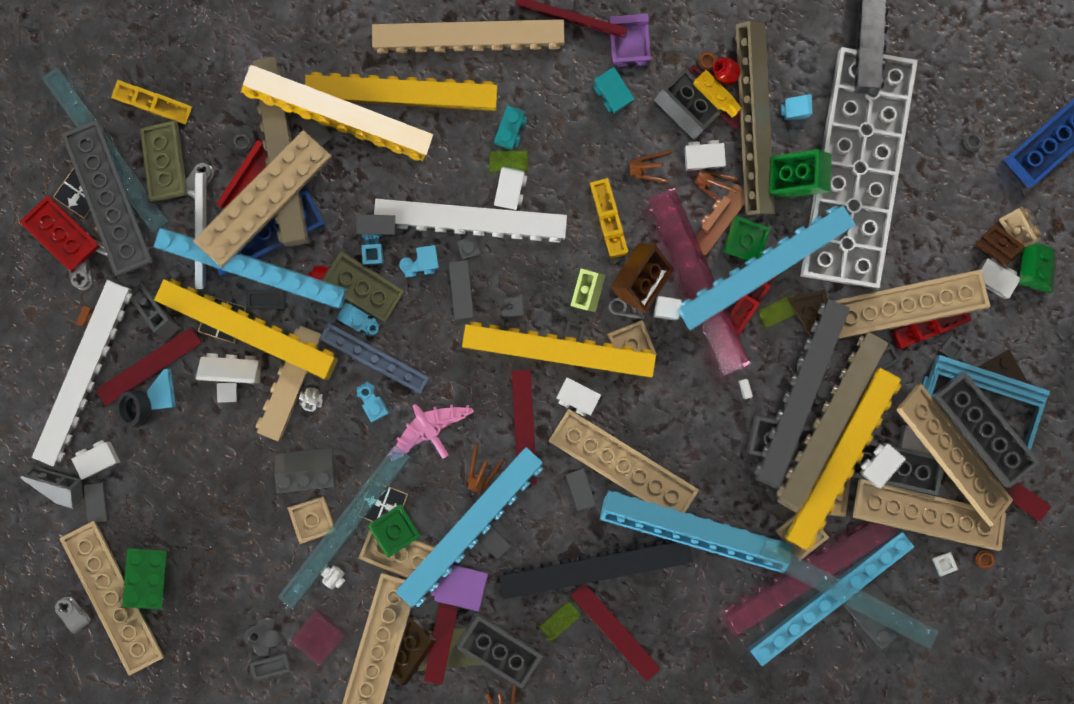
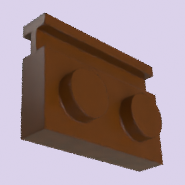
M996 224L976 242L978 248L1005 268L1025 250V246Z

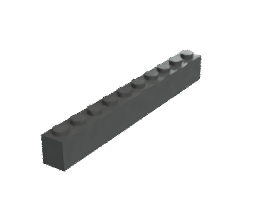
M830 299L825 303H821L818 310L820 317L818 321H814L811 331H813L811 339L808 338L804 345V349H806L805 355L800 356L797 367H799V370L791 378L790 392L787 391L783 398L784 408L783 410L779 409L775 420L778 423L776 428L772 427L768 438L771 440L769 445H765L761 456L764 458L762 463H758L754 474L757 476L755 480L775 488L780 487L850 307Z

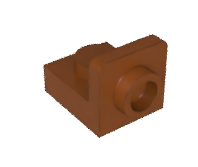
M83 306L76 324L87 327L94 309Z

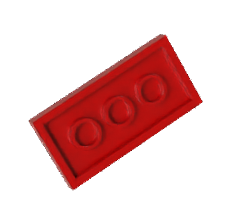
M48 195L19 221L71 273L100 247Z

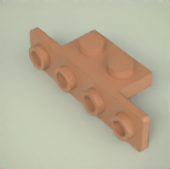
M737 184L733 188L738 189V192L730 191L722 200L719 198L712 207L714 211L711 215L707 213L701 221L703 224L702 229L692 241L691 246L704 256L708 254L732 222L734 216L738 214L745 204L744 189Z

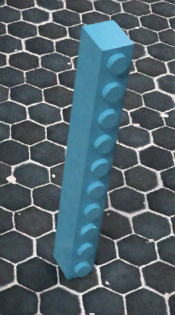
M832 207L826 211L828 215L824 218L818 216L810 221L811 226L807 229L802 226L794 232L795 236L791 239L787 236L777 242L779 244L777 248L772 249V247H769L761 252L763 256L758 260L753 257L745 263L747 267L742 270L739 267L729 273L731 277L728 279L720 278L712 283L714 287L709 291L705 288L696 294L698 298L693 301L689 298L680 304L682 308L677 311L689 330L854 227L855 223L845 207Z
M159 229L154 245L156 248L337 308L343 307L348 291L347 288L241 253H237L221 268L194 243L193 240L195 238L168 229Z
M525 447L395 593L412 608L415 606L419 608L426 600L424 596L429 591L432 593L439 586L437 582L442 576L446 578L451 573L452 569L450 567L455 562L459 564L466 556L464 552L468 547L472 549L478 543L477 537L481 533L485 535L492 527L490 523L494 519L498 520L504 514V507L507 504L511 506L518 498L515 495L520 490L524 491L531 484L529 480L532 476L537 477L542 472L543 468L541 466L543 462Z
M608 491L603 500L600 520L781 573L790 565L792 544L785 543L782 540L754 534L745 529H737L728 524L713 522L711 519L696 517L691 513L676 511L673 508H666L653 502L649 503L639 500L636 497L625 496L619 492Z
M896 531L748 647L749 651L761 666L765 665L913 549V544L902 531Z

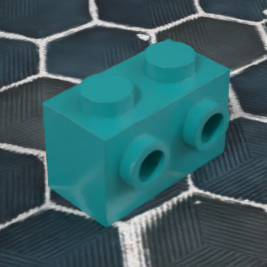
M614 67L594 79L595 85L593 88L599 96L602 94L605 99L603 103L609 112L613 111L616 114L634 102V97Z
M507 105L494 140L495 145L512 151L514 146L518 147L521 138L518 135L521 128L524 129L527 122L525 111Z

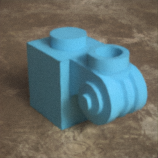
M362 234V238L366 241V245H362V261L364 266L384 265L383 246L379 244L382 235Z
M435 245L416 248L417 260L415 262L410 258H403L400 261V269L404 272L406 278L417 276L416 272H424V275L436 273L435 270L439 269Z
M345 302L336 318L358 332L362 329L363 334L366 336H375L380 327L379 322L375 318H368V314Z
M366 381L365 384L356 387L357 396L364 401L365 404L362 407L371 422L390 413L381 396H375L374 385Z

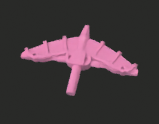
M414 404L413 409L416 418L410 425L408 423L405 425L407 428L401 438L397 437V445L393 453H389L391 455L390 459L394 462L410 452L415 445L428 440L432 441L440 456L444 459L449 454L437 435L448 425L465 419L474 410L469 408V405H466V408L450 405V408L437 409L433 407L434 410L423 412Z

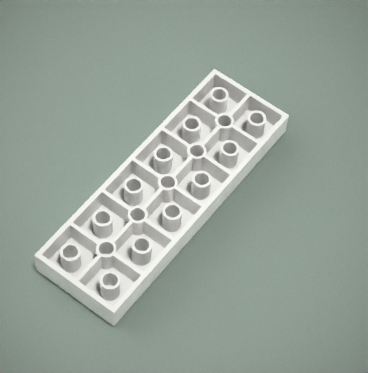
M841 47L838 51L821 149L832 154L831 192L814 194L808 227L811 226L810 221L818 216L824 218L828 215L826 211L834 206H837V208L844 206L854 221L855 226L803 258L801 277L871 289L880 288L918 60L883 54V59H886L884 71L882 70V77L885 78L883 89H880L877 95L854 93L856 50Z

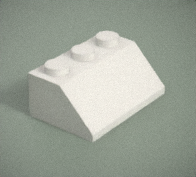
M207 353L206 357L200 358L196 380L260 383L261 361L256 360V356H245V359H237V355L226 354V358H218V354Z

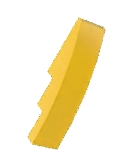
M120 80L116 81L111 95L112 99L170 120H176L185 125L192 106Z
M605 178L590 182L610 260L629 255L609 179Z

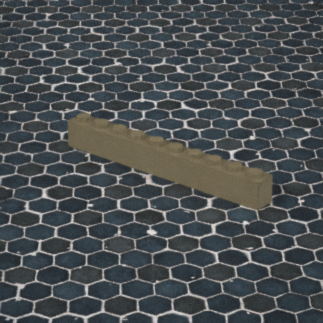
M748 21L736 24L737 62L740 67V77L738 79L739 101L742 108L740 110L745 215L765 216L775 214L774 196L769 194L772 142L765 23Z
M275 56L253 60V66L281 76L280 65ZM259 99L260 103L257 104V110L259 115H262L260 128L262 133H265L263 146L264 150L268 151V157L266 158V165L268 166L292 142L288 113L282 110L281 107L267 105L263 100ZM299 190L275 215L276 223L280 225L278 238L286 248L309 243L301 191Z
M870 332L865 336H860L856 343V346H858L857 351H852L847 360L850 363L847 369L843 368L838 377L841 379L839 384H835L830 392V395H832L830 401H826L821 408L823 412L821 418L817 417L812 425V428H814L812 435L808 434L803 442L805 445L803 452L799 451L794 459L797 462L794 469L790 467L785 476L788 479L785 485L781 484L776 493L779 496L776 500L778 503L796 513L801 510L881 359L888 342Z

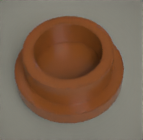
M704 52L698 58V65L704 71H711L717 58L712 52Z
M982 550L977 553L975 562L981 569H990L995 563V557L992 552Z

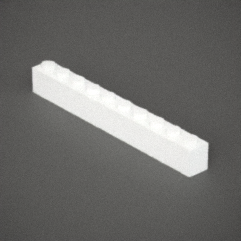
M375 199L374 215H395L397 229H408V226L416 227L418 231H427V228H434L435 232L446 233V230H454L455 234H465L466 231L473 232V235L476 236L492 233V237L503 238L504 235H511L512 239H523V236L530 237V240L534 241L550 238L549 242L560 243L561 239L565 240L567 215Z
M112 280L106 281L32 458L51 466H56L58 463L61 464L65 456L64 448L69 446L73 435H70L72 429L76 428L80 421L78 417L80 410L83 411L88 402L86 396L88 392H92L95 386V382H93L94 377L99 375L103 366L100 363L103 357L106 358L109 353L110 347L108 344L111 339L114 340L118 329H115L117 323L121 322L125 315L123 311L125 304H129L132 299L131 288Z

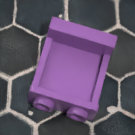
M648 14L611 16L609 18V23L626 27L628 30L626 38L610 34L613 66L617 65V68L629 67L628 64H636L637 67H642L651 63Z
M452 565L450 567L452 569L451 573L446 578L442 576L438 581L439 586L432 592V595L435 596L434 601L479 611L489 572Z

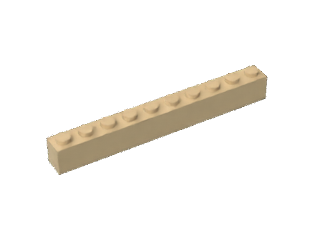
M564 19L372 24V47L374 51L380 54L389 53V50H396L397 53H407L408 50L424 53L427 52V49H434L435 52H445L446 49L462 52L465 51V48H473V51H484V48L501 51L504 47H511V50H522V47L539 50L543 46H549V49H560V46H564Z

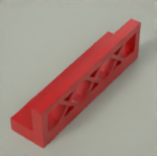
M257 140L216 205L225 209L267 167L266 158L268 157V151L264 150L261 141Z

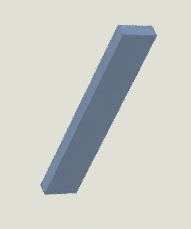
M327 323L319 338L322 342L419 394L422 393L430 378L330 323Z

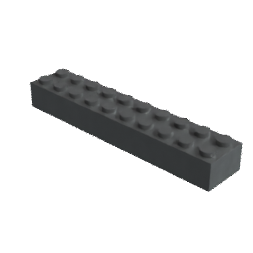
M754 415L746 453L761 456L765 445L768 446L771 439L768 436L772 427L776 428L777 420ZM803 427L789 463H797L794 459L799 451L803 452L805 448L803 442L808 434L812 435L814 428ZM871 441L868 446H864L862 459L859 463L856 462L852 468L854 469L852 477L867 480L860 474L862 470L861 465L867 459L871 460L875 455L873 451L882 443ZM891 446L906 459L885 484L938 496L944 469L934 456Z

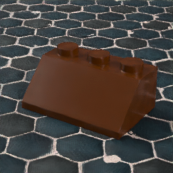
M638 243L610 287L619 299L642 313H646L674 268L656 244Z

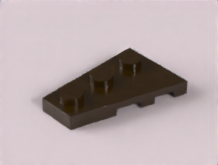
M825 290L787 298L810 338L813 334V331H811L812 325L820 317L818 313L821 303L827 301Z
M1010 349L977 366L978 368L1028 383Z
M414 615L408 616L407 622L409 624L406 632L403 633V642L400 650H398L392 670V675L401 685H407L436 642Z

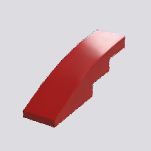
M777 275L740 298L723 325L740 334Z
M968 312L907 325L891 333L899 350L970 322L972 319Z

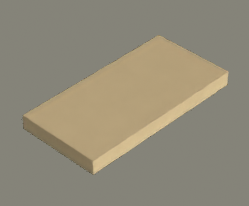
M369 530L358 559L408 578L435 547L415 540L390 558H387L371 530Z

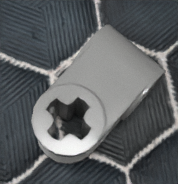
M199 163L186 178L187 194L195 199V174L205 169L207 172V187L214 177L212 166Z
M89 258L73 273L69 271L72 285L80 290H87L92 285ZM81 277L85 278V280H82V284L78 283Z
M619 298L611 300L608 305V310L613 315L644 319L641 311L637 310L636 312V308ZM615 301L622 304L623 308L620 312H616L613 309Z
M67 596L56 603V613L73 634L78 633L91 622L88 614L78 605L74 598ZM67 603L69 606L67 609H64L63 606Z

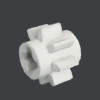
M306 388L305 392H300L299 405H302V408L306 411H314L316 407L321 408L323 394H320L316 388Z
M334 565L332 568L326 567L321 574L324 577L322 583L332 590L335 586L337 588L341 587L346 581L342 578L345 573Z

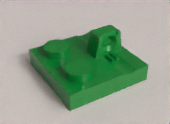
M734 216L723 253L746 261L753 257L758 260L762 257L761 252L764 251L771 228L739 216Z
M401 504L367 525L387 558H390L421 537Z

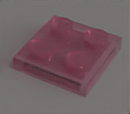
M315 611L291 639V642L320 666L345 635L320 613Z

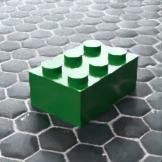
M818 149L770 156L769 194L779 198H790L831 192L832 154Z
M127 548L122 607L162 609L167 551Z

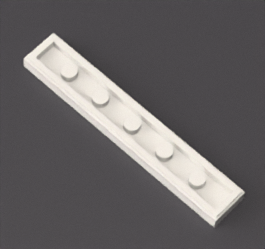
M206 172L195 174V238L206 228ZM195 261V288L204 289L206 287V264Z

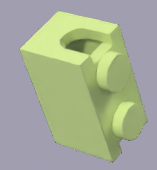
M580 269L571 306L596 312L606 275Z

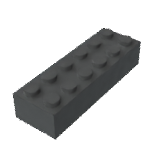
M966 372L958 373L932 395L935 402L1004 487H1012L1040 464Z

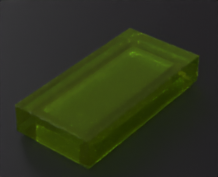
M490 151V171H501L502 166L523 171L528 170V151Z
M794 295L758 310L766 328L796 314L787 299Z
M568 600L543 622L540 627L553 641L575 622L581 614Z

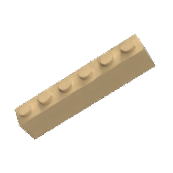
M300 326L299 329L296 328L294 335L300 337V342L305 344L306 341L312 342L317 345L316 349H319L321 340H319L320 333ZM287 361L285 365L281 364L278 375H280L278 382L273 383L270 391L273 393L271 399H267L263 407L265 414L263 418H259L256 424L258 434L275 441H281L309 373L308 371Z

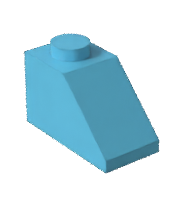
M811 94L785 99L783 104L780 105L781 116H784V121L808 119L813 114Z
M164 369L147 390L151 410L176 407L171 369Z

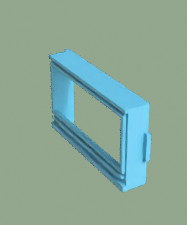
M936 355L929 377L925 376L922 383L931 396L938 375L954 378L958 373L966 372L979 388L1036 406L1024 444L1031 451L1050 391L960 361Z

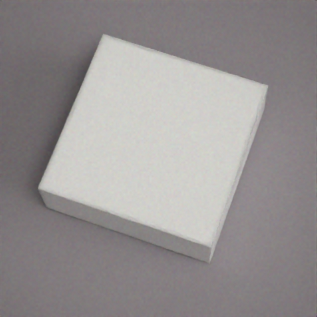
M748 379L739 380L743 399L751 398L753 395Z
M217 383V403L238 402L237 383Z
M950 551L932 558L940 577L958 570Z

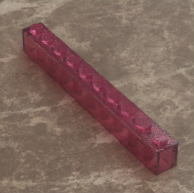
M673 188L649 198V206L658 220V228L664 234L665 244L672 253V261L678 267L680 279L687 288V296L693 301L698 298L696 294L706 288L709 291L714 287L712 283L715 281L676 189ZM726 308L702 322V331L708 337L710 350L715 354L718 361L717 366L723 372V375L750 365Z
M875 522L859 523L853 528V532L850 534L846 532L837 538L838 541L834 544L828 543L824 545L820 553L816 555L815 553L810 554L805 558L804 563L801 565L797 563L788 569L789 572L785 575L781 573L772 579V583L761 585L756 589L757 592L751 596L750 594L745 595L740 599L739 604L736 606L732 604L723 610L725 613L721 615L736 637L899 534L895 527Z

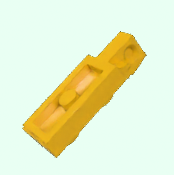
M707 70L693 82V85L718 110L726 111L732 118L742 109L735 98Z

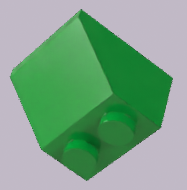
M1039 243L1025 247L1022 255L1020 285L1049 294L1053 293L1057 261L1054 248Z

